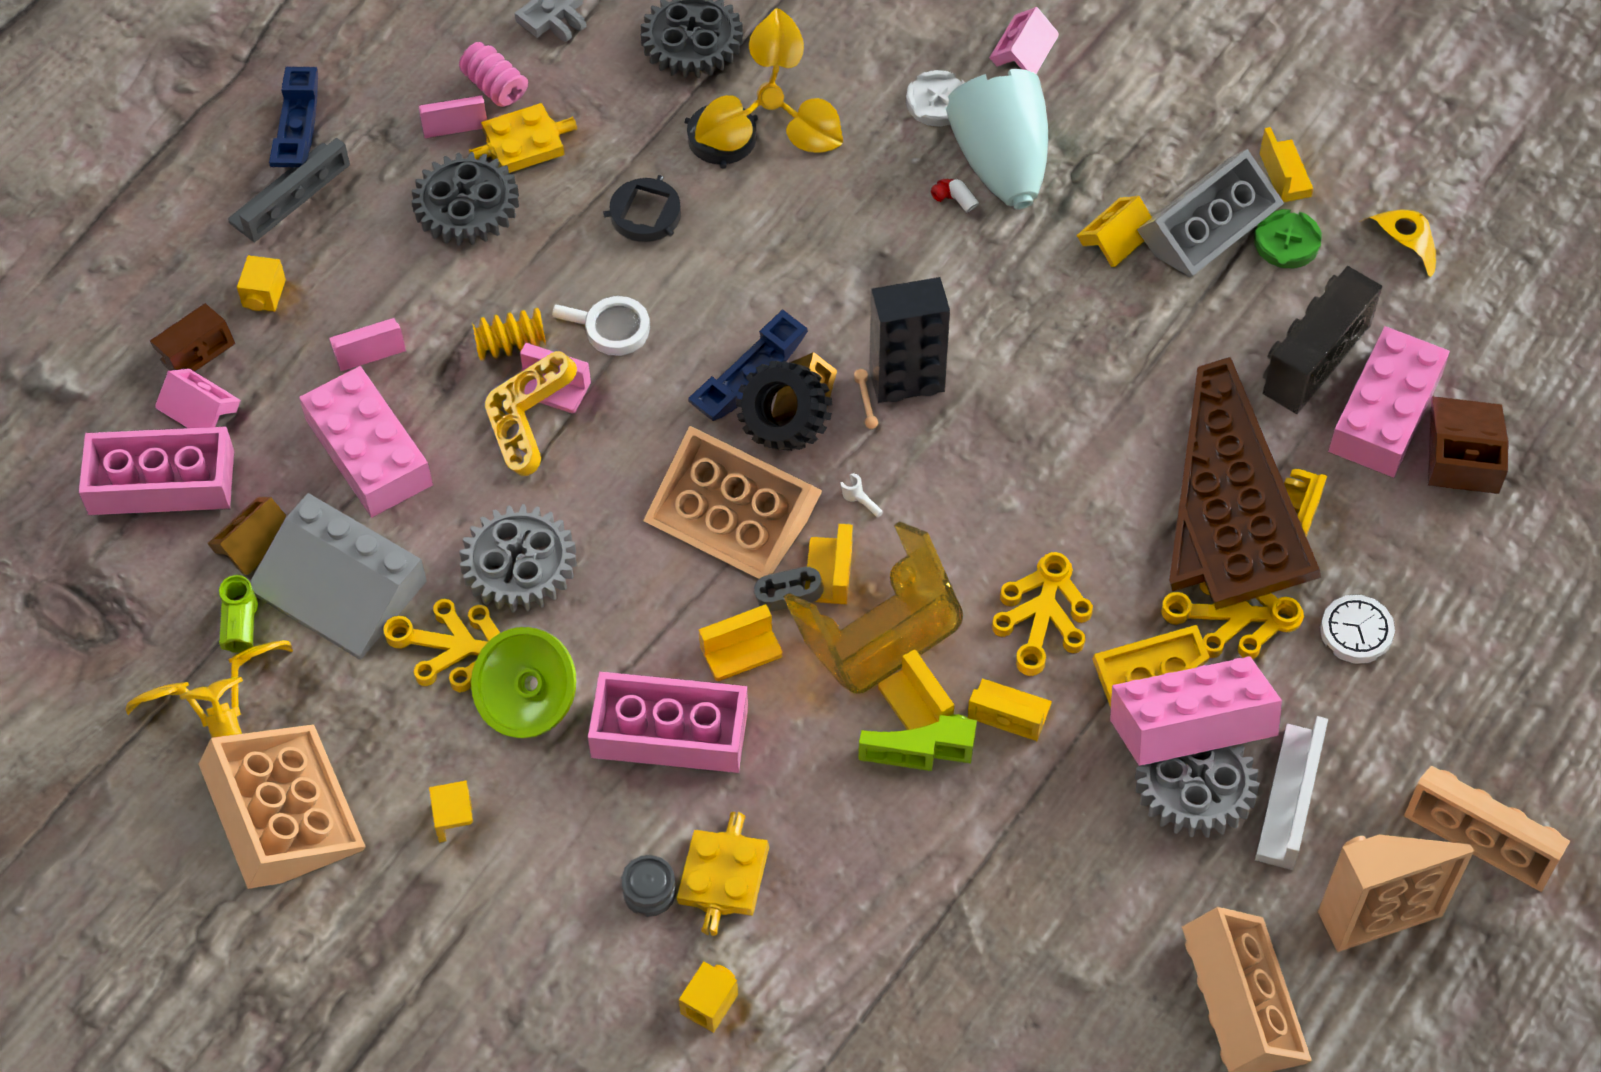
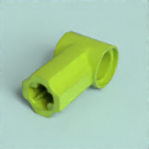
M241 575L229 576L223 580L219 587V595L222 600L219 645L222 650L240 653L253 647L254 614L258 608V601L247 578ZM239 595H245L240 600H233Z

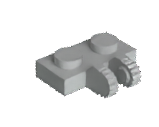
M531 0L515 12L516 22L536 38L551 28L554 35L564 42L570 40L572 32L561 21L564 17L569 25L578 31L587 27L582 15L575 10L583 4L582 0Z

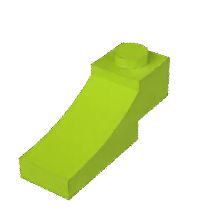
M952 714L950 716L940 715L938 722L911 730L892 732L861 730L858 760L932 771L934 758L971 764L977 720H971L959 714Z

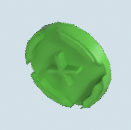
M1290 209L1276 210L1261 221L1255 231L1254 245L1259 255L1268 263L1280 268L1294 269L1306 266L1316 258L1321 247L1322 232L1317 222L1302 212H1299L1298 215L1290 213Z

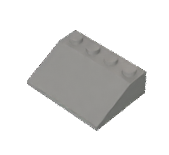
M307 493L285 518L250 583L257 598L361 660L384 633L383 628L387 620L398 616L427 582L422 559Z

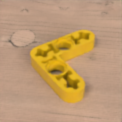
M561 351L550 353L499 385L488 394L485 401V409L508 468L521 476L533 474L541 462L540 452L525 411L568 385L576 376V363ZM560 364H562V365L560 366V372H559L558 374H556V373L559 371L558 366H559ZM537 379L535 390L532 393L525 394L524 390L527 383ZM504 399H506V400L503 402L504 409H505V411H506L507 413H509V414H507V415H506L503 411L500 410V408L502 407V401H503ZM514 424H519L516 436L507 439L508 429ZM517 448H520V450L526 453V455L523 458L520 451H518Z

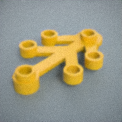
M1051 552L1042 557L1037 564V571L1016 582L1003 584L1000 600L1004 605L1010 607L1016 606L1021 602L1022 594L1041 585L1043 587L1039 596L1008 612L997 613L992 620L993 632L997 636L1006 637L1013 632L1014 625L1035 615L1028 644L1022 645L1018 649L1016 656L1018 670L1027 676L1037 675L1045 667L1046 653L1042 646L1049 619L1052 620L1062 634L1063 647L1067 652L1079 653L1084 648L1085 634L1073 625L1055 600L1057 588L1071 604L1070 615L1074 621L1084 623L1092 617L1093 605L1091 601L1083 598L1070 580L1073 571L1072 564L1065 555L1058 552ZM1055 569L1058 570L1060 573H1050L1049 570ZM1008 591H1013L1017 595L1015 597H1009L1005 593ZM1083 607L1087 609V612L1079 613L1076 611V608ZM1005 621L1009 626L1004 628L998 626L997 623ZM1077 638L1080 642L1072 644L1068 639ZM1027 660H1033L1034 662H1036L1037 665L1031 666L1025 664L1024 662Z
M1205 582L1200 583L1202 592L1210 595ZM1172 592L1164 598L1161 609L1163 618L1173 625L1182 624L1187 619L1229 620L1216 632L1208 633L1204 636L1203 641L1210 658L1219 657L1223 652L1224 644L1251 621L1265 622L1252 635H1244L1239 641V655L1242 658L1251 657L1254 659L1259 655L1261 645L1278 631H1295L1301 626L1304 618L1303 609L1295 599L1291 597L1277 598L1272 593L1256 598L1264 607L1251 606L1247 601L1215 610L1214 604H1193L1187 595L1181 592ZM1177 609L1181 614L1172 613L1170 610ZM1286 614L1290 619L1282 618L1279 615ZM1214 642L1219 647L1213 649L1208 647L1207 643ZM1251 644L1255 649L1247 650L1243 645Z
M449 599L438 600L433 606L435 619L439 623L445 624L452 635L413 629L411 621L404 616H394L387 620L383 628L387 643L394 648L402 649L409 644L447 650L429 661L419 662L414 667L416 682L422 686H429L436 681L437 673L469 655L478 656L483 647L500 633L491 620L489 609L486 606H473L468 612L470 625L474 629L481 630L488 642L475 640L456 614L454 603ZM443 608L450 609V612L447 614L439 613ZM478 614L485 615V618L482 620L474 619ZM398 633L406 634L401 638H394ZM475 662L465 668L457 667L450 672L449 681L454 691L465 692L470 689ZM424 670L431 671V674L426 677L419 675ZM464 676L467 678L462 683L455 682L457 677Z

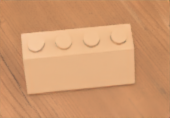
M1430 766L1420 778L1404 814V817L1449 842L1471 845L1474 850L1473 855L1540 892L1543 891L1570 840L1562 837L1554 828L1536 823L1527 818L1519 809L1507 807L1492 799L1490 794L1484 790L1474 789L1459 781L1451 772L1439 770L1433 766Z
M1216 907L1182 926L1186 939V950L1193 960L1198 976L1197 984L1204 994L1209 1010V1021L1216 1032L1221 1047V1059L1228 1072H1273L1311 1062L1312 1060L1264 918Z

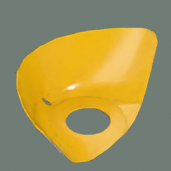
M1400 209L1366 218H1372L1377 221L1395 240L1413 249L1422 258L1428 276L1431 277L1434 274L1436 249L1429 222L1421 213L1414 210ZM1400 219L1415 223L1417 228L1413 234L1404 235L1396 230L1395 223Z

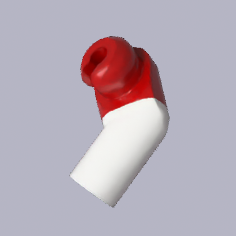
M943 178L937 181V184L931 188V195L936 201L942 202L945 198L956 199L966 213L973 210L979 204L961 180Z

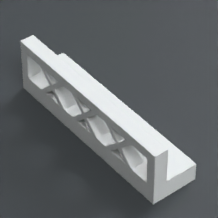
M1317 716L1313 730L1291 724L1286 725L1255 861L1293 870L1300 849L1328 723L1327 718Z

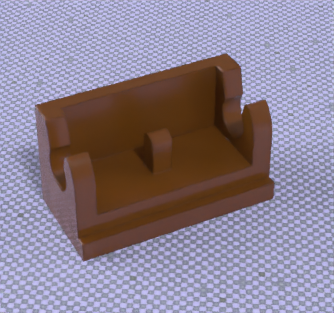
M206 303L150 340L152 347L162 355L160 361L169 371L191 369L195 372L236 344L225 319Z

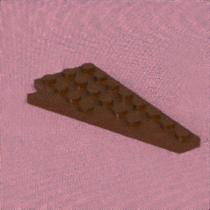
M1231 357L1197 368L1169 578L1172 592L1205 582L1215 610L1321 578L1317 561Z

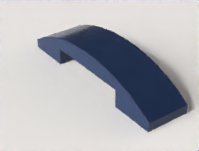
M285 67L281 89L283 104L277 138H273L269 160L270 167H300L307 161L316 117L317 67Z
M782 309L759 331L760 339L717 380L711 376L688 398L689 403L712 421H716L738 408L736 407V399H742L743 393L738 392L741 384L747 386L749 383L745 377L750 372L757 374L756 367L761 364L769 365L770 361H787L807 334L808 328Z

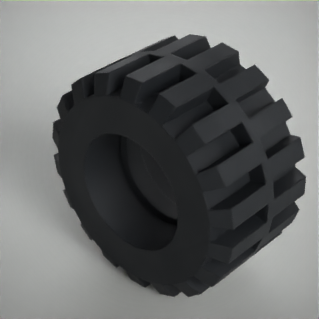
M770 361L769 365L761 364L756 367L757 374L750 372L745 377L749 381L747 386L741 384L738 392L743 393L742 399H736V407L742 408V412L737 414L738 420L746 423L742 429L746 434L753 435L752 440L754 442L764 444V447L792 451V449L800 450L806 448L805 443H815L818 440L816 437L817 433L824 434L827 429L823 425L824 420H830L832 413L827 412V406H832V398L825 396V393L830 390L827 384L820 383L822 377L818 373L812 372L806 366L786 361ZM790 386L797 396L798 407L793 419L780 427L772 416V400L780 389Z

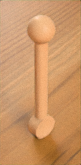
M858 369L854 373V380L859 383L867 416L865 425L869 429H874L878 425V419L873 416L866 385L868 373L864 369Z

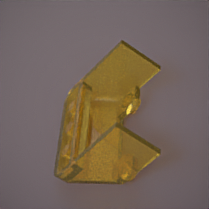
M900 521L894 527L907 556L899 560L890 572V583L895 595L854 622L839 630L837 623L832 618L820 615L816 605L791 593L783 596L805 644L843 688L856 694L868 691L901 669L903 655L914 649L919 655H922L955 633L963 621L962 608L928 532Z

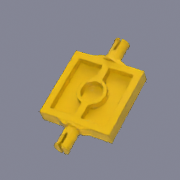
M539 103L482 121V129L487 144L469 149V154L474 152L475 159L477 160L483 154H487V158L491 157L493 160L497 158L499 166L507 165L508 171L511 173L565 155L559 135L577 130V125L573 116L555 122L548 116L543 104Z
M736 812L730 813L726 832L715 833L694 830L677 901L679 905L697 907L706 912L703 927L701 928V932L709 935V932L711 936L717 935L721 915L737 913L753 916L769 851L768 840L741 835L746 816L738 812V815H736Z

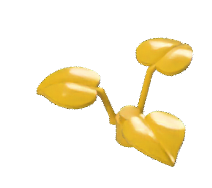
M776 8L755 27L749 39V51L754 61L763 67L773 66L769 82L763 83L758 88L757 100L744 111L740 99L733 95L720 96L710 102L702 112L696 125L695 139L697 142L721 151H734L742 148L749 141L753 131L752 123L746 116L751 114L757 107L762 106L767 110H775L781 107L794 117L786 127V134L793 145L803 151L814 153L827 152L842 145L843 136L840 118L836 109L828 101L820 98L807 99L802 102L798 112L783 102V91L775 83L779 66L784 68L797 66L803 56L804 42L800 30L793 19L781 9Z
M273 641L244 650L228 659L229 663H231V678L213 682L208 687L202 686L189 691L186 688L189 686V683L181 682L163 685L144 692L127 703V715L142 702L165 695H180V700L186 699L201 719L203 727L208 726L211 738L242 734L237 720V716L241 715L238 702V683L243 682L242 677H238L239 667L252 657L268 650L293 652L292 645L289 641ZM229 688H231V708L228 702L222 704L218 702L222 694ZM195 699L211 701L213 707L206 709L208 716Z

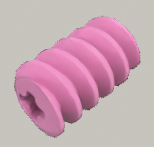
M475 42L464 51L460 58V71L465 76H468L497 106L505 107L515 103L527 90L528 79L524 75H520L516 68H512V64L505 60L500 53H497L493 46H485L482 42Z

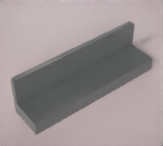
M335 138L328 145L321 143L309 153L307 161L302 166L291 167L231 215L228 218L229 223L255 243L350 166L345 143L338 138Z

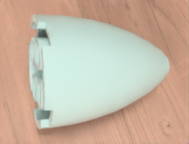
M1010 69L1008 72L1009 76H999L987 80L986 74L965 82L949 94V104L945 107L947 116L961 151L980 180L1006 205L1014 206L1015 209H1024L1031 206L1033 200L1037 198L1047 163L1048 121L1039 77L1034 72L1022 69Z

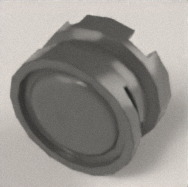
M645 855L631 860L624 868L621 876L624 901L629 909L636 914L637 912L646 914V917L657 916L669 909L676 896L674 871L668 862L661 857Z

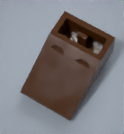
M1432 396L1428 486L1499 494L1508 473L1509 449L1502 404Z

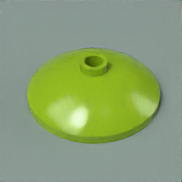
M515 627L497 634L483 647L473 667L471 691L474 704L483 720L491 728L503 735L514 738H532L545 734L563 720L574 700L576 671L571 655L562 642L552 634L541 629ZM535 677L538 685L536 689L532 690L530 682Z

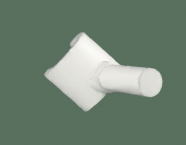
M850 474L853 487H848L843 482H840L845 500L862 503L877 518L882 515L883 511L863 492L859 475Z

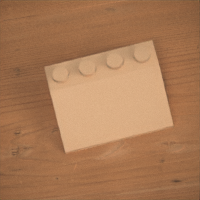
M689 426L643 521L760 579L763 576L772 574L807 523L822 490Z
M314 724L210 739L199 762V767L247 889L287 882L365 849L364 841Z
M1380 834L1367 839L1365 836H1358L1347 841L1342 847L1318 910L1337 952L1443 917L1474 853L1471 845Z

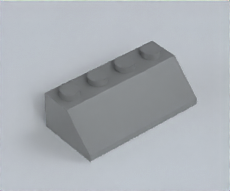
M1246 149L1221 163L1140 226L1137 231L1155 257L1191 277L1282 206L1284 202L1249 150Z

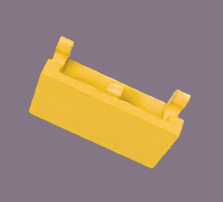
M1292 469L1290 476L1295 479L1286 477L1284 485L1307 537L1327 476L1323 474L1317 475L1301 469Z

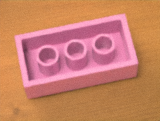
M1384 326L1335 427L1328 452L1394 478L1443 374L1450 351Z
M361 366L299 397L307 423L371 518L433 486L428 462Z
M227 427L85 433L79 494L88 515L230 509L234 448Z
M1251 657L1236 658L1231 661L1203 665L1188 670L1112 685L1110 721L1138 765L1141 766L1278 736L1282 700Z
M599 672L588 733L591 758L739 773L748 713L747 686Z

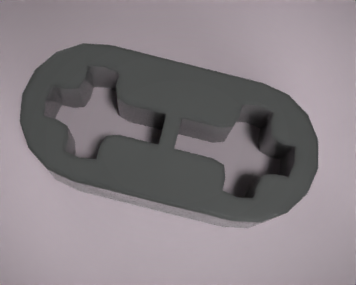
M801 567L761 577L754 586V593L759 606L766 604L769 611H778L815 602L824 592V585L819 572L811 567ZM804 581H810V589L803 590ZM775 588V596L768 598V590Z

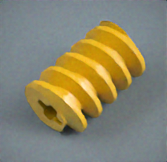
M534 308L531 319L525 310H521L519 321H516L512 313L508 312L505 323H502L498 315H494L492 325L490 326L484 317H480L478 328H475L473 324L478 357L481 361L485 360L487 350L491 352L494 359H497L500 348H503L509 357L512 356L513 346L515 345L520 352L525 343L540 347V341H543L546 345L539 308Z

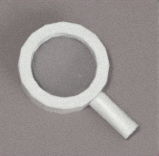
M613 296L602 299L593 305L589 312L555 305L552 313L554 318L585 325L589 342L596 350L607 355L622 356L633 353L644 345L649 336L650 320L646 309L638 301L629 297Z

